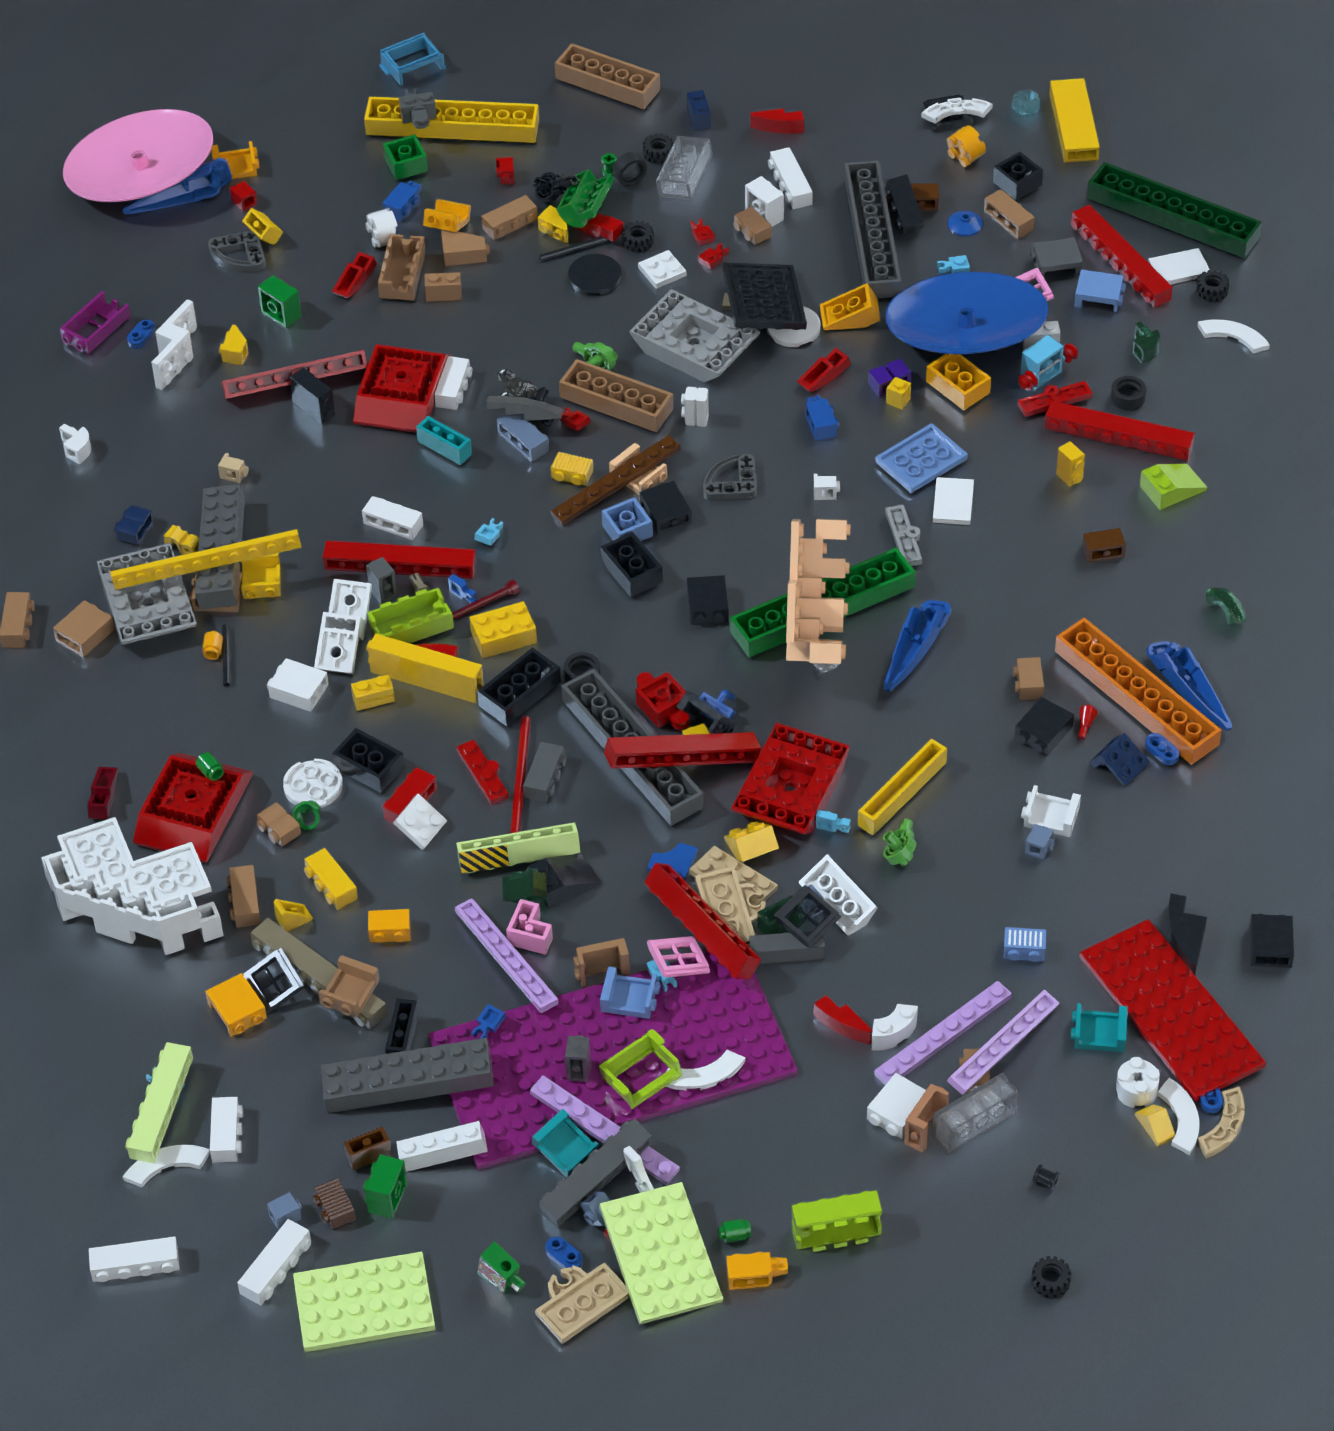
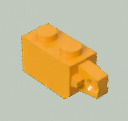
M770 1252L726 1256L729 1290L767 1287L772 1283V1277L788 1274L787 1258L770 1257Z

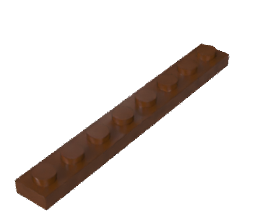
M667 435L551 510V515L564 526L680 451V445L670 435Z

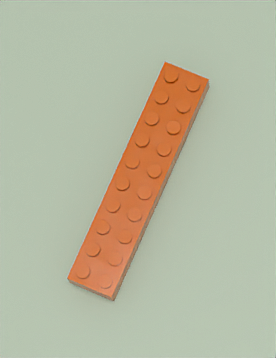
M1085 617L1056 636L1055 652L1152 733L1164 736L1179 750V755L1191 765L1220 745L1222 730Z

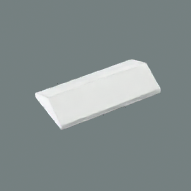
M828 854L798 882L802 887L812 884L824 897V900L839 912V915L842 917L836 924L848 936L866 926L877 910V906Z

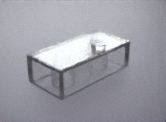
M677 136L656 179L659 197L692 200L713 156L710 139Z
M1003 1073L979 1087L972 1088L969 1093L934 1113L933 1138L949 1154L1016 1114L1017 1088Z

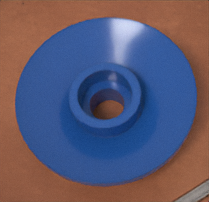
M958 211L948 219V228L959 236L975 235L983 227L982 218L972 211Z

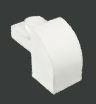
M63 424L59 429L61 439L65 442L63 444L65 455L72 461L81 464L91 453L89 433L84 427L77 431L74 427Z

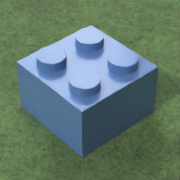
M635 497L601 511L602 526L612 540L618 539L632 531L640 541L653 537L652 520Z

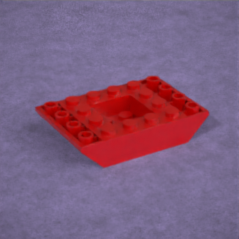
M376 344L356 395L353 424L417 433L416 426L427 416H431L435 405V391L448 356L452 357V355Z
M776 722L734 801L731 811L805 835L812 833L816 827L817 811H824L842 776L850 745ZM793 787L795 790L787 791L786 788Z
M183 753L170 755L138 814L133 844L163 852L192 842L200 862L207 863L253 776V772L221 763L224 773L220 779L212 781L207 779L196 767L197 757ZM191 794L196 795V797L194 798H187V796H190Z

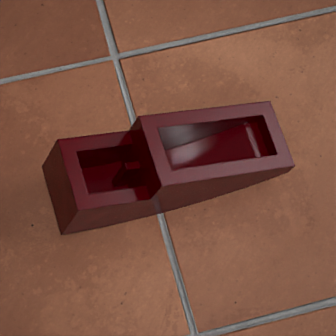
M98 767L91 785V796L87 804L88 819L109 818L115 795L118 767Z

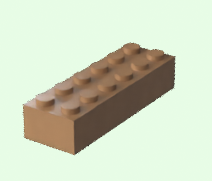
M572 43L555 62V79L643 110L660 91L659 73Z
M578 359L574 361L559 381L560 398L656 433L674 409L673 393Z

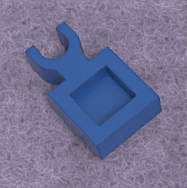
M455 574L448 578L449 591L462 600L466 599L470 604L477 601V598L474 597L477 592L469 589L463 578H459Z
M488 1004L478 1017L477 1022L479 1026L475 1027L471 1032L472 1036L476 1038L479 1033H483L480 1036L481 1039L487 1038L490 1030L495 1033L506 1018L505 1012Z

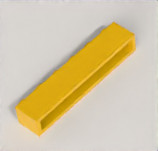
M931 738L858 810V826L874 836L946 764L947 748Z

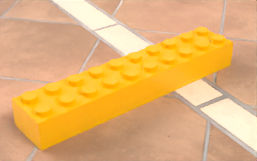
M369 97L364 118L366 135L407 137L416 134L417 137L536 143L539 126V104L435 100L437 118L430 119L428 127L417 129L413 122L402 123L399 98Z

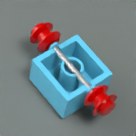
M1049 335L1039 339L1034 345L1022 352L1021 375L1019 376L1020 387L1027 391H1030L1032 387L1034 389L1039 388L1062 372V361L1071 363L1072 359H1077L1078 349L1070 343H1066L1063 346Z

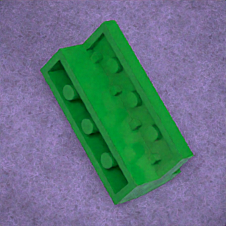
M590 169L575 174L578 178V181L575 182H578V184L568 187L556 209L565 223L572 227L581 228L585 227L589 219L597 215L614 181L611 174L600 179H596Z

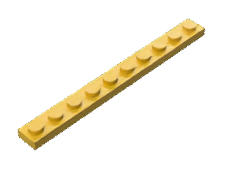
M295 529L110 571L114 588L117 590L302 547L298 530Z

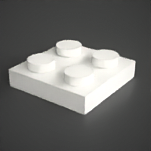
M669 250L638 263L639 270L656 289L687 276L684 267Z
M417 794L393 824L423 850L447 820L422 796Z

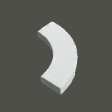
M953 98L948 99L947 102L935 103L922 112L921 117L935 124L945 117L956 114H972L984 118L993 108V104L972 98V100Z
M1204 320L1198 322V328L1204 338H1227L1230 336L1238 339V342L1245 345L1252 354L1268 350L1270 344L1261 334L1241 323L1228 320Z
M726 1050L718 1060L707 1066L695 1069L681 1068L682 1076L666 1087L687 1091V1089L700 1088L702 1090L716 1086L717 1083L726 1078L729 1079L736 1074L746 1062L745 1057Z
M1168 1078L1158 1091L1157 1096L1171 1107L1177 1117V1132L1171 1146L1190 1156L1197 1143L1199 1134L1198 1111L1189 1094L1177 1082Z
M175 1145L161 1148L154 1163L138 1160L127 1170L123 1180L143 1188L153 1176L167 1167H192L201 1170L210 1155V1149L195 1145Z
M630 1146L623 1149L630 1172L632 1171L637 1180L635 1185L639 1192L653 1190L654 1188L643 1166L642 1158Z

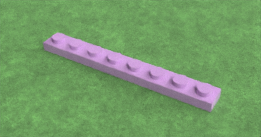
M472 898L455 907L456 914L540 1013L558 1005V998Z
M996 981L874 1071V1075L884 1085L888 1083L895 1073L902 1077L906 1076L1010 1000L1012 993L999 981Z
M1044 989L955 1071L947 1082L964 1095L1050 1015L1060 1003Z
M543 1075L530 1090L532 1096L557 1113L564 1109L569 1114L568 1118L575 1125L602 1143L609 1136H615L619 1132L620 1126ZM651 1147L646 1148L639 1155L642 1158L645 1171L666 1186L680 1171L678 1165Z

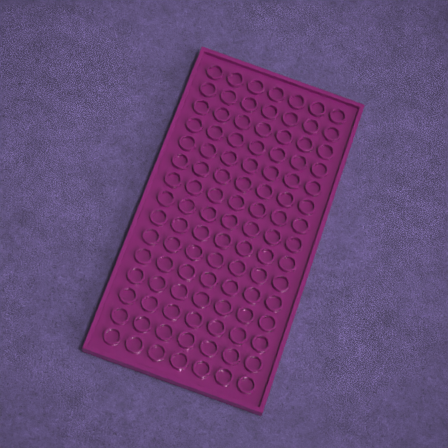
M709 952L703 953L709 964L710 973L674 977L677 981V987L674 988L673 984L667 983L668 991L666 992L663 990L661 982L660 992L655 994L654 998L657 999L656 1009L651 1011L650 1019L601 1012L600 998L604 983L556 996L558 998V1005L543 1013H540L532 1003L504 1011L506 1018L494 1033L490 1030L487 1037L491 1050L494 1086L449 1094L460 1125L479 1121L485 1133L488 1152L472 1155L476 1169L480 1170L540 1152L532 1144V1136L557 1114L555 1110L530 1094L531 1088L542 1075L620 1127L625 1122H630L634 1118L641 1122L798 1075V1069L755 972L751 979L737 980L730 975V971L726 967L718 963V959ZM695 958L683 959L685 965L698 963ZM678 961L669 963L671 966L680 965ZM648 970L628 975L629 977L652 979ZM476 1019L428 1033V1039L432 1047L480 1039L483 1033H479L476 1038L472 1036L471 1032L475 1027L479 1026ZM651 1029L655 1030L664 1039L663 1045L679 1060L680 1067L683 1069L707 1066L718 1060L726 1050L741 1055L746 1060L736 1074L729 1079L726 1078L717 1083L716 1086L702 1090L700 1088L687 1089V1091L664 1087L634 1109H631L629 1104L602 1079L599 1065L647 1034ZM580 1035L589 1037L591 1064L588 1082L567 1081L565 1054L568 1036ZM652 1052L616 1078L633 1095L666 1073L669 1067ZM578 1127L587 1137L592 1136L580 1127Z

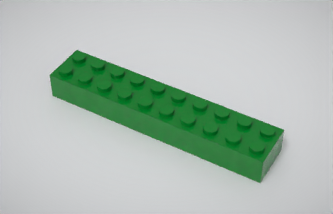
M896 547L849 567V574H845V578H822V582H826L825 594L822 593L821 597L844 598V603H848V613L844 615L846 617L914 588L916 571ZM788 593L730 617V633L748 658L786 642Z

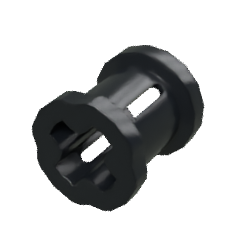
M1040 1164L1034 1173L1032 1181L1034 1183L1040 1182L1047 1185L1050 1190H1054L1060 1173L1051 1172Z

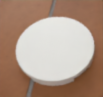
M803 306L807 321L806 330L767 328V333L779 345L800 347L802 344L813 342L820 333V319L818 315L811 309Z
M314 759L313 761L303 763L298 762L284 776V793L287 799L294 805L302 801L313 800L322 808L331 804L339 797L343 788L342 776L339 769L327 760Z

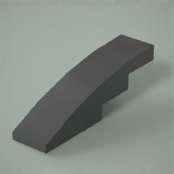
M488 396L486 401L487 409L505 408L506 415L524 414L525 421L559 419L563 415V408L529 398Z

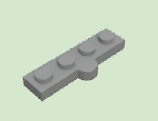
M904 505L885 508V514L898 550L911 566L922 564V557L916 542L920 539V529L910 525Z

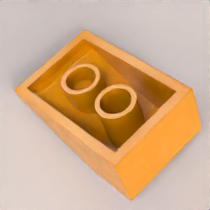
M868 283L820 304L824 330L865 328L881 321L877 296Z

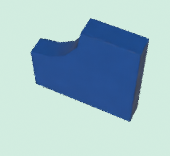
M678 843L669 852L653 853L647 866V872L650 873L655 863L669 864L686 881L689 869L692 867L697 856L698 847Z

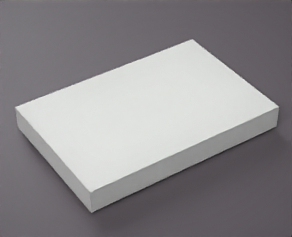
M1199 248L1148 258V263L1170 285L1198 279L1202 272L1205 271L1207 273L1210 270Z
M937 477L933 523L970 525L974 480Z

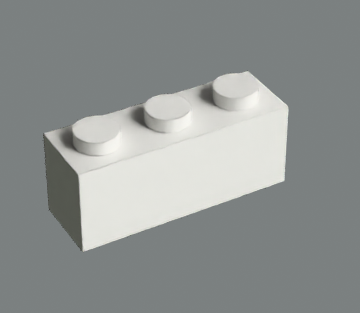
M448 356L434 394L436 407L457 410L459 403H462L463 391L467 390L468 378L472 376V367H470L469 359Z
M372 496L362 510L363 524L410 540H414L423 527L421 512L382 498Z
M238 1097L212 1098L210 1134L212 1163L238 1162V1153H242V1143L238 1139L239 1135H242V1123H239V1118H243V1106L239 1105Z

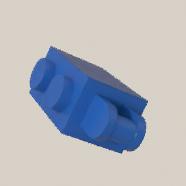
M411 180L407 184L400 182L382 203L383 209L389 208L393 212L396 221L402 222L410 215L414 207L420 203L419 193L422 190V185Z
M820 395L807 397L805 415L815 441L837 437L839 421L838 418H834L833 406L829 405L827 398L821 399Z

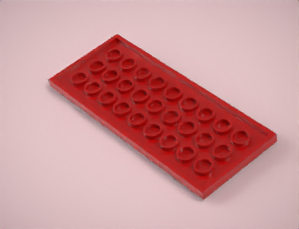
M1149 919L1080 952V959L1118 1006H1128V1019L1195 1102L1200 1100V1096H1206V1093L1212 1090L1215 1092V1089L1218 1087L1222 1089L1266 1067V1061Z

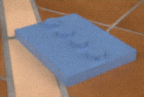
M931 423L876 456L875 462L905 489L913 493L967 460L968 454Z

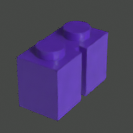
M901 359L887 363L886 367L882 365L870 370L868 373V384L877 396L881 397L886 395V388L895 377L911 383V371Z

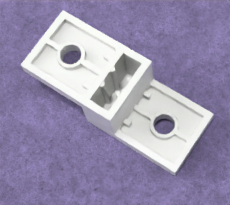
M188 299L155 332L159 355L151 363L155 386L160 390H163L166 385L170 384L171 380L193 358L190 334L196 330L197 323L193 301Z
M334 579L329 612H323L314 668L322 671L353 674L358 640L364 641L367 612L372 592L371 583ZM348 596L355 597V602L352 605H346L345 603ZM334 648L341 649L339 657L335 658L332 656Z

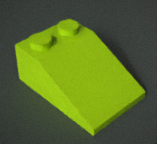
M1156 464L1141 471L1140 487L1159 510L1202 493L1208 488L1188 464Z

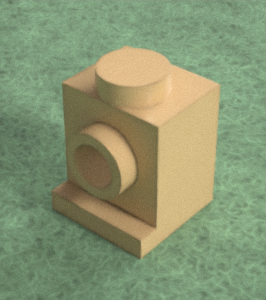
M225 453L218 465L219 476L221 479L241 483L242 479L247 476L249 467L245 466L244 460L229 457V454Z

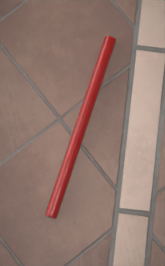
M527 716L521 718L510 833L520 832L524 798L523 785L526 776L531 719Z

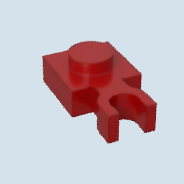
M699 218V224H694L693 220L690 221L692 235L699 246L715 241L713 231L709 225L703 226L701 218Z
M722 243L718 244L714 250L710 247L698 256V262L711 270L723 261V256L729 254V248L723 249Z
M567 407L565 408V413L559 418L564 421L566 426L576 431L590 423L589 416L578 410L573 413Z

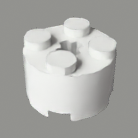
M389 208L366 215L368 221L365 223L368 233L371 232L373 238H371L374 248L386 246L390 234L399 235L396 234V227L398 225L395 216Z
M1133 1057L1122 1064L1117 1073L1116 1091L1118 1099L1124 1105L1131 1108L1142 1105L1147 1107L1152 1104L1158 1094L1159 1070L1152 1063L1142 1060L1140 1057Z

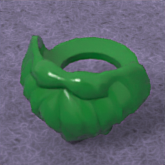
M313 800L302 801L294 807L292 817L302 829L312 830L319 824L321 807ZM312 810L316 816L315 822L311 826H306L303 823L302 814Z

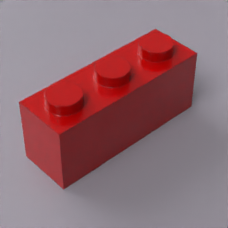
M416 767L412 773L406 776L402 785L395 789L392 797L383 804L384 820L393 823L417 794L428 801L437 790L436 776Z

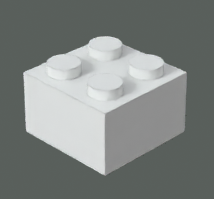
M762 176L745 185V209L752 206L772 227L784 220V194L782 191L775 188L770 181H767Z

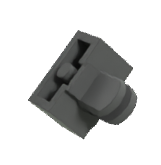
M433 92L399 97L400 115L403 124L413 122L415 128L424 129L429 126L430 119L437 118Z

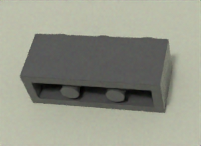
M546 742L540 743L523 785L524 799L547 803L549 796H553L555 781H559L561 766H565L567 756L564 755V746Z

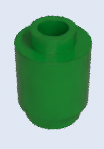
M210 752L202 753L197 757L196 767L207 779L216 781L222 777L224 773L223 766Z
M736 1219L722 1222L721 1226L718 1227L720 1240L723 1239L725 1243L743 1241L751 1237L749 1221Z

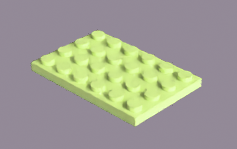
M682 1182L600 1203L599 1208L639 1325L723 1302L722 1293Z
M422 1251L293 1273L305 1352L435 1330Z

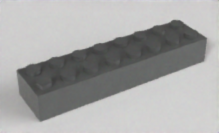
M240 484L203 488L198 551L242 542L245 498ZM241 562L197 571L195 596L200 610L238 605L237 585Z
M487 1038L321 1065L323 1099L328 1113L494 1086L491 1050Z

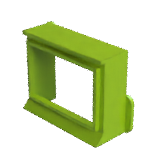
M653 1029L599 1065L602 1079L629 1104L631 1109H634L682 1076L679 1060L663 1045L664 1039ZM654 1052L670 1070L632 1095L629 1089L616 1077Z

